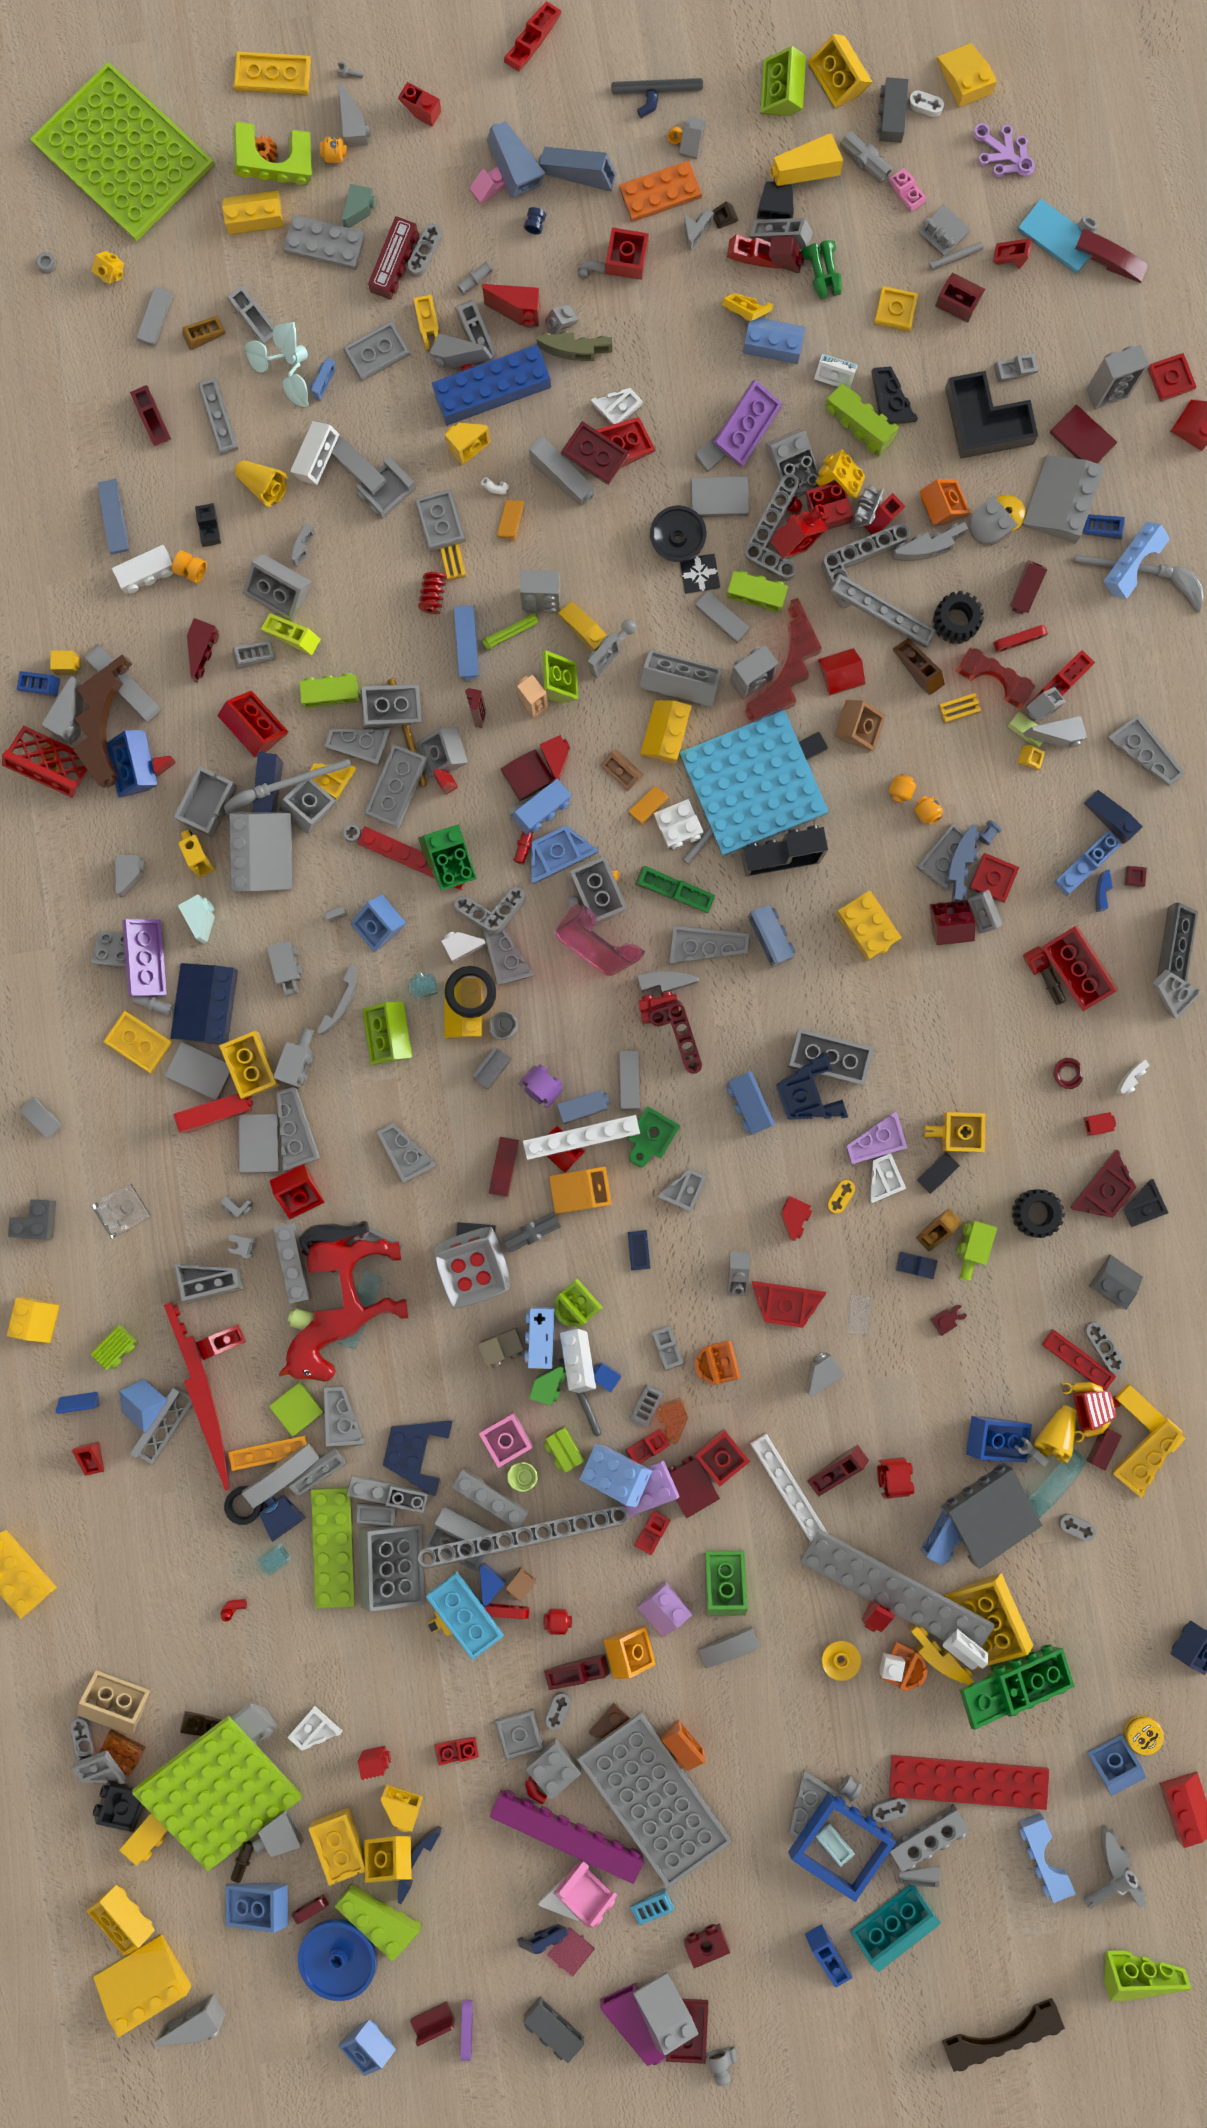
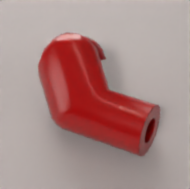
M246 1599L228 1601L220 1613L222 1621H230L236 1610L247 1609Z
M529 1776L525 1782L527 1794L530 1798L543 1805L547 1795L538 1790L537 1783Z

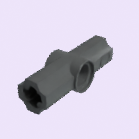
M553 1212L537 1221L534 1220L520 1227V1230L502 1238L508 1252H514L526 1244L530 1245L543 1238L544 1235L560 1228L561 1225Z

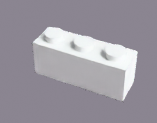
M312 421L290 472L302 482L318 485L340 434L329 424Z
M161 545L113 567L112 570L124 593L131 594L137 592L144 585L154 584L157 579L171 576L173 574L171 569L173 561L165 546Z
M574 1329L560 1333L569 1391L581 1393L596 1389L587 1332Z

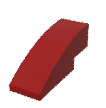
M738 234L729 239L727 258L761 267L784 269L773 264L769 256L770 242L757 237L751 240Z

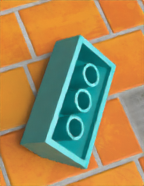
M909 1885L850 1932L870 1965L880 1972L939 1926L941 1922L916 1886Z

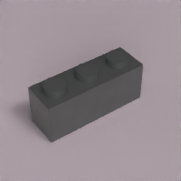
M886 77L885 85H881L880 97H883V103L879 104L878 115H881V121H878L877 133H880L879 141L902 143L905 130L909 79Z
M541 1996L524 2014L526 2029L531 2033L537 2034L543 2045L551 2047L558 2059H564L569 2063L584 2046V2036Z

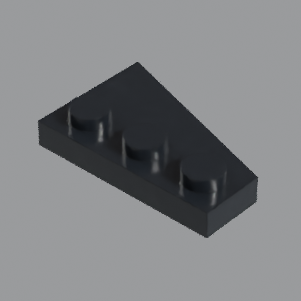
M892 367L873 368L871 373L879 416L881 414L885 415L888 418L887 422L889 424L916 422L918 417L916 413H913L908 398H905L901 390L902 386Z

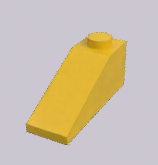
M573 601L558 612V615L591 652L597 651L601 646V641L607 636L598 624Z

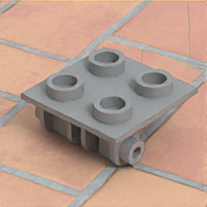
M944 205L930 219L926 218L923 222L924 225L918 230L944 256L970 231Z
M873 485L865 487L849 526L850 530L870 525L873 522L877 506L882 501L884 489L874 490L875 487Z
M99 931L91 964L114 966L115 968L118 966L126 967L123 933Z

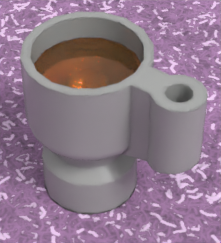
M730 2046L725 2050H713L707 2056L710 2070L715 2073L714 2078L718 2086H724L731 2082L730 2073L727 2069L738 2060L734 2046Z

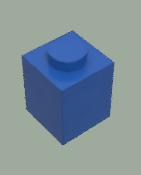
M603 1362L600 1365L596 1364L593 1368L595 1382L609 1392H612L622 1375Z

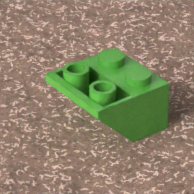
M559 1364L536 1376L529 1399L552 1406L553 1401L557 1402L561 1390L557 1387L559 1382L563 1383L566 1375V1370L563 1369L564 1364Z

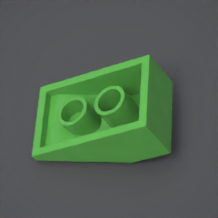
M705 1551L706 1616L746 1615L748 1605L744 1551Z

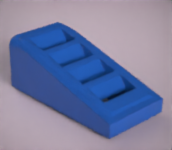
M1088 514L1084 526V534L1122 539L1125 517ZM1092 520L1095 521L1094 529H1090ZM1099 522H1103L1102 530H1098ZM1107 523H1110V530H1106ZM1115 524L1118 525L1117 531H1114Z
M20 671L16 690L57 697L60 679L54 675ZM27 677H29L28 687H26Z

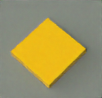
M882 286L874 324L910 332L919 293Z

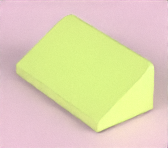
M1019 711L1007 727L1037 748L1043 743L1023 735V732L1038 725Z

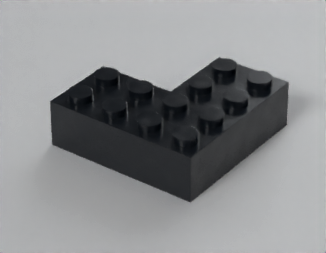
M986 371L948 378L945 390L960 459L1029 446L1035 443L1038 432L1031 400L993 407Z
M818 825L807 827V830L804 831L792 829L787 831L788 833L784 835L782 841L777 842L776 839L765 841L763 845H758V843L747 844L741 854L745 877L819 864L828 851L824 827L819 828Z

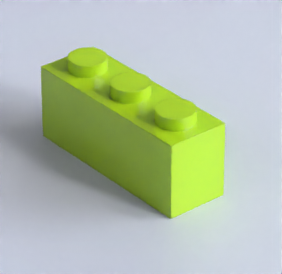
M738 570V572H733L726 598L781 613L788 586L781 581L772 582L763 576L757 575L755 577L749 575L746 571Z
M352 673L342 674V677L327 675L323 676V679L309 677L305 678L304 681H299L301 704L304 708L361 702L358 678Z

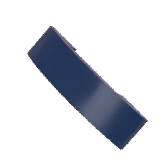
M437 1826L430 1830L414 1846L411 1851V1870L423 1848L431 1852L441 1833L442 1827ZM412 1879L399 1881L397 1895L399 1904L403 1903L413 1882Z

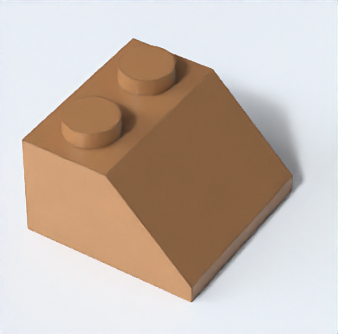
M846 700L835 736L845 743L874 751L885 715L865 701Z

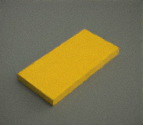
M237 51L234 89L235 91L308 95L311 57Z

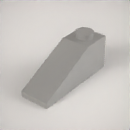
M338 84L345 145L347 147L368 145L367 137H370L369 125L365 124L363 115L343 84Z
M806 218L754 220L750 238L755 239L757 237L771 243V237L793 236L796 243L799 244V248L803 249L809 246L813 232Z
M469 300L454 307L469 342L486 346L492 357L496 356L497 354L475 300Z
M440 333L429 353L438 366L452 368L492 358V355L484 345Z
M1081 716L1033 726L1023 732L1025 737L1060 747L1069 745L1070 748L1081 745V741L1087 738Z

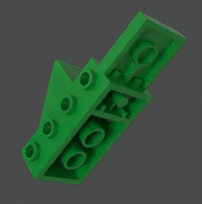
M1048 1644L1042 1646L1041 1650L1037 1652H1029L1024 1658L990 1665L992 1672L987 1674L988 1677L963 1687L959 1691L970 1727L976 1730L1006 1715L1009 1717L1016 1716L1021 1711L1033 1708L1041 1702L1048 1701L1056 1695L1065 1693L1067 1690L1075 1687L1064 1649Z

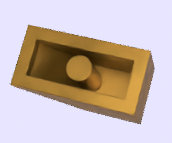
M949 1208L933 1220L916 1238L928 1251H931L954 1234L962 1221Z

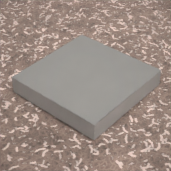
M533 1709L495 1720L506 1760L544 1749Z

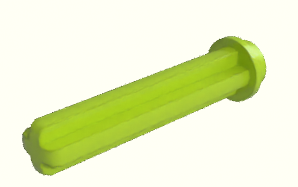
M531 614L489 637L484 636V639L481 640L486 651L492 650V647L538 624V619L535 614Z

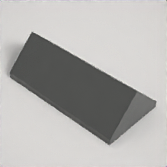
M1174 903L1168 906L1157 977L1165 970H1168L1187 982L1198 911L1181 903Z

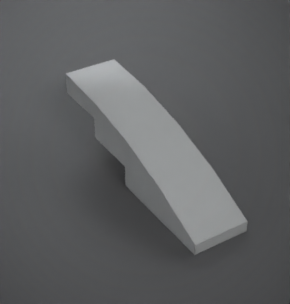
M341 436L338 437L331 455L360 484H363L372 494H375L387 482L386 479Z
M308 1442L277 1462L274 1468L261 1475L258 1481L242 1491V1495L252 1508H255L305 1472L320 1457Z

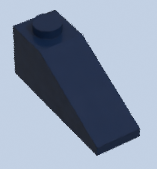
M1099 790L1084 802L1123 844L1129 841L1143 827L1128 811Z

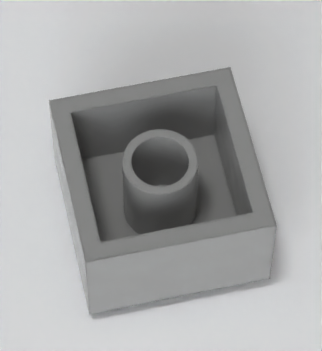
M556 1737L526 1763L525 1770L549 1799L552 1800L581 1775L582 1767Z

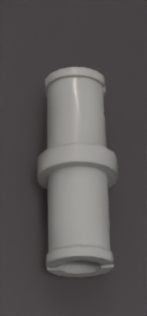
M485 261L474 272H469V276L457 284L458 289L463 295L475 285L478 286L483 278L493 272L489 263Z
M133 996L132 999L133 1004L148 1008V1011L151 1012L154 1010L166 1016L170 1015L173 1007L172 1004L159 1001L154 996L152 998L148 996Z

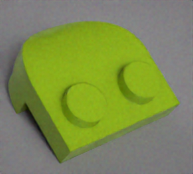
M577 1278L557 1296L554 1312L562 1324L580 1327L603 1307Z

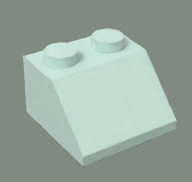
M196 895L179 904L178 907L195 938L205 944L208 942L215 918L212 911L215 909L206 897L202 898L200 895Z

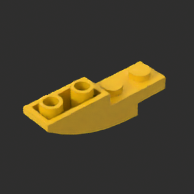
M914 1624L908 1627L920 1642L915 1647L916 1650L929 1664L956 1681L968 1685L974 1683L971 1679L973 1674L966 1665L962 1668L958 1663L960 1661L945 1648L942 1650L934 1640L930 1642L926 1637L929 1634L923 1627H918Z

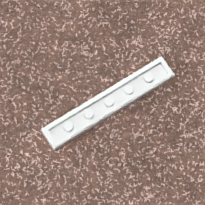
M765 1433L752 1441L750 1445L809 1541H812L818 1529L827 1533L768 1435Z

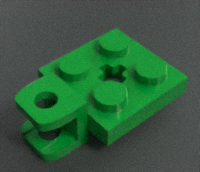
M648 1106L638 1121L640 1134L628 1138L629 1141L636 1144L629 1156V1161L640 1168L647 1164L652 1154L660 1159L662 1158L680 1127L679 1124ZM657 1128L659 1136L650 1137L649 1129ZM636 1155H642L643 1159L637 1160Z

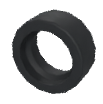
M240 1486L234 1489L224 1502V1511L227 1518L238 1525H247L253 1522L263 1509L262 1502L247 1517L238 1516L232 1508L234 1498L242 1494V1491L248 1486Z

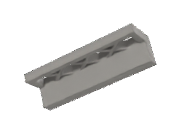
M178 1386L172 1388L166 1398L167 1402L148 1431L144 1432L130 1453L133 1457H141L153 1465L192 1406L189 1394ZM180 1394L190 1400L186 1407L178 1408L177 1399ZM176 1412V1422L167 1425V1414ZM165 1428V1439L157 1441L156 1431ZM154 1445L156 1453L152 1458L143 1453L146 1446Z

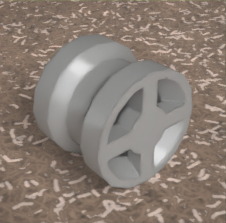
M847 1775L841 1782L838 1792L847 1795V1798L853 1801L859 1795L862 1784L855 1782L852 1776Z

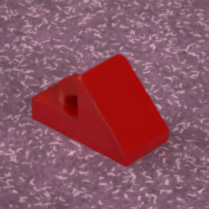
M1027 238L996 243L993 262L996 265L1013 262L1020 269L1029 258L1032 239Z

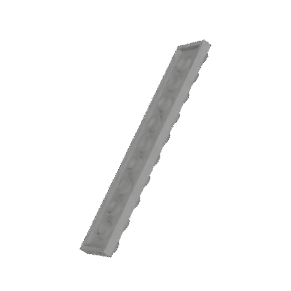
M820 1529L816 1532L801 1558L800 1563L868 1600L876 1601L879 1606L882 1605L891 1609L894 1614L918 1627H923L927 1632L944 1641L959 1629L978 1646L982 1647L994 1628V1623Z

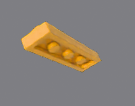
M306 1435L229 1451L231 1470L235 1471L278 1462L307 1444Z

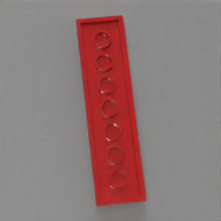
M891 1755L889 1796L1047 1810L1049 1769L1046 1767Z

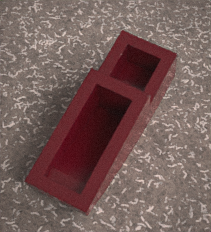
M148 385L131 391L132 399L153 445L157 446L171 440Z
M602 1654L546 1669L544 1673L548 1689L554 1690L606 1678L610 1671L606 1656Z

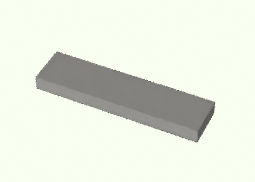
M212 378L198 383L220 455L239 450L217 379Z

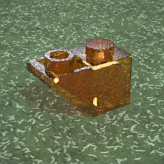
M680 1397L660 1405V1411L657 1412L660 1422H665L667 1429L664 1431L668 1441L672 1440L674 1444L678 1443L688 1419Z

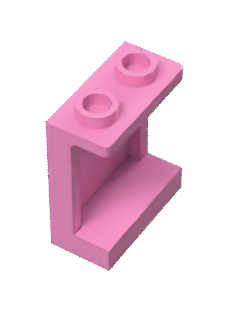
M577 1861L553 1894L586 1927H596L602 1921L604 1912L610 1910L615 1904L614 1899L617 1894L611 1892L588 1869L589 1866L584 1861Z

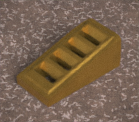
M217 316L182 327L183 338L190 350L196 349L225 334V330ZM213 324H214V326H215V328H216L215 331H213V329H212V327H211V325H213Z

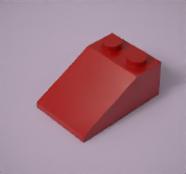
M482 284L484 304L519 325L527 328L539 326V288Z
M639 417L596 429L630 452L621 468L656 451Z

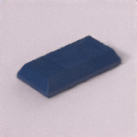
M647 1230L628 1232L631 1270L651 1269Z

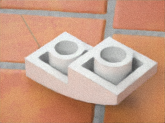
M1146 1060L1138 1062L1125 1074L1117 1087L1116 1093L1118 1095L1123 1093L1128 1095L1135 1090L1134 1086L1138 1084L1135 1077L1139 1078L1146 1073L1145 1069L1150 1066Z

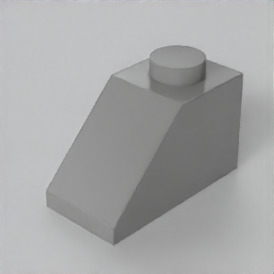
M139 855L115 856L117 895L125 896L143 878L146 864Z

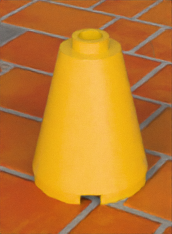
M246 460L238 462L235 466V476L265 506L272 507V503H278L283 498L288 486L285 483V478L288 479L285 472Z

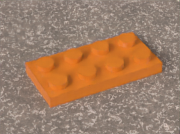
M689 160L619 185L632 222L702 197Z

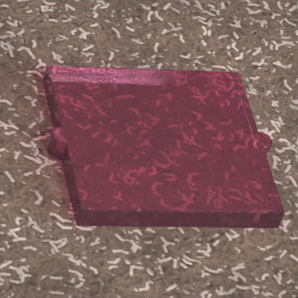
M569 1927L567 1929L568 1936L562 1938L563 1941L556 1944L548 1953V1956L558 1964L559 1968H563L573 1977L595 1948L584 1939L583 1935L580 1936Z

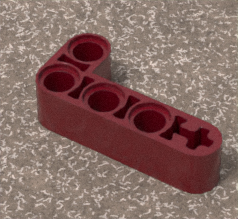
M673 999L652 1006L648 1011L651 1024L659 1027L671 1023L685 1069L691 1074L698 1073L702 1068V1062L682 1002ZM678 1006L681 1010L676 1014L672 1013L671 1009ZM660 1012L662 1017L656 1020L652 1018L653 1014ZM680 1024L686 1025V1029H685V1030H683V1031H678V1030H676L677 1027H678V1025H680ZM685 1042L692 1043L688 1049L682 1048V1045ZM691 1055L695 1062L694 1066H691V1062L689 1059V1056Z

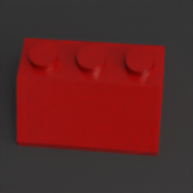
M252 690L227 700L217 715L254 758L257 757L258 752L270 750L288 734L287 729Z
M1198 1772L1160 1782L1159 1784L1177 1841L1183 1848L1203 1843L1207 1839V1801Z

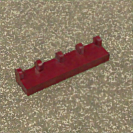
M468 688L465 693L475 727L483 728L486 706L482 691Z

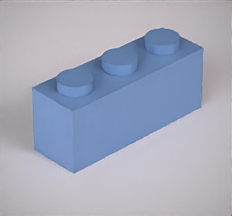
M556 779L517 809L512 819L526 835L531 832L536 833L542 827L541 824L543 822H550L556 816L555 813L557 811H564L570 805L569 801L572 795Z

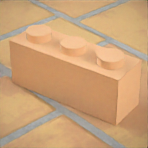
M533 674L530 677L525 676L522 678L517 686L519 700L530 715L535 718L548 708L547 693Z

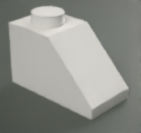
M450 932L441 941L453 963L487 946L484 939L460 932Z

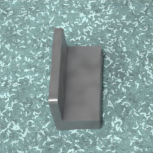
M495 1046L472 1075V1078L489 1089L511 1061V1058Z

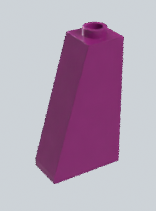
M634 1983L601 1998V2011L647 2066L661 2063L666 2058V2055L664 2056L656 2049L634 1998L633 1992L639 1989L637 1984Z

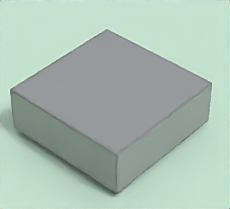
M342 906L325 913L329 922L348 916L346 909Z

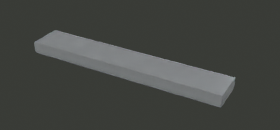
M841 574L837 575L829 591L924 647L929 645L936 631L934 628Z

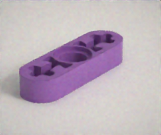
M473 2000L462 2001L461 2061H471Z

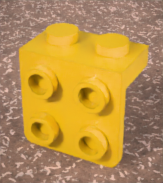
M843 449L834 454L827 455L823 460L822 468L819 470L816 483L819 486H824L835 479L852 499L857 498L865 479L863 471L858 468Z

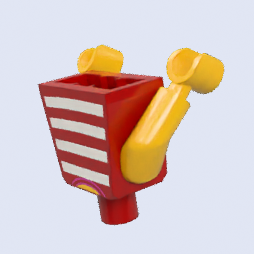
M1068 1382L1062 1383L1061 1385L1067 1384L1070 1387L1068 1392L1062 1393L1070 1394L1072 1391H1076V1393H1073L1081 1430L1075 1429V1434L1080 1433L1081 1436L1074 1440L1081 1442L1086 1436L1089 1438L1103 1434L1111 1424V1421L1116 1419L1115 1408L1121 1406L1116 1400V1396L1112 1397L1110 1391H1103L1101 1386L1091 1382L1075 1383V1385H1071Z

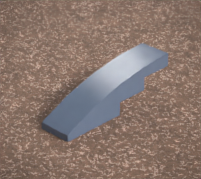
M116 479L98 482L100 504L110 554L129 551L127 526L123 515L118 482Z

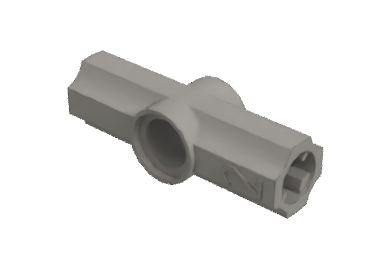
M852 131L844 136L840 146L854 158L855 164L862 170L867 169L880 182L884 181L892 171V167L879 156L877 149L870 143L865 144Z

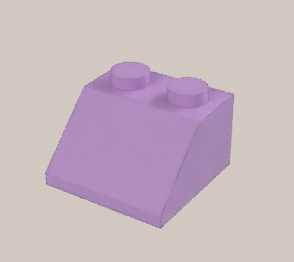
M666 1580L637 1606V1609L662 1637L680 1627L692 1616V1610Z

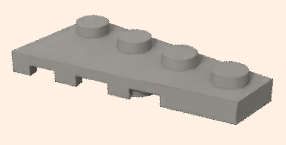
M293 1086L276 1092L278 1117L280 1118L279 1129L282 1140L283 1171L321 1159L297 1087Z

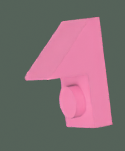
M498 166L489 173L482 169L470 187V191L480 204L506 187Z

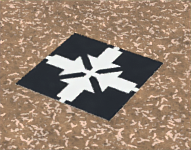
M715 553L696 556L688 561L680 562L685 594L720 588Z

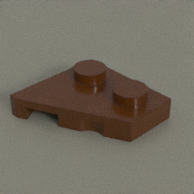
M613 1703L592 1727L589 1734L604 1738L628 1721L630 1717Z

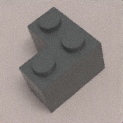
M30 1199L29 1218H9L8 1237L53 1239L56 1201Z

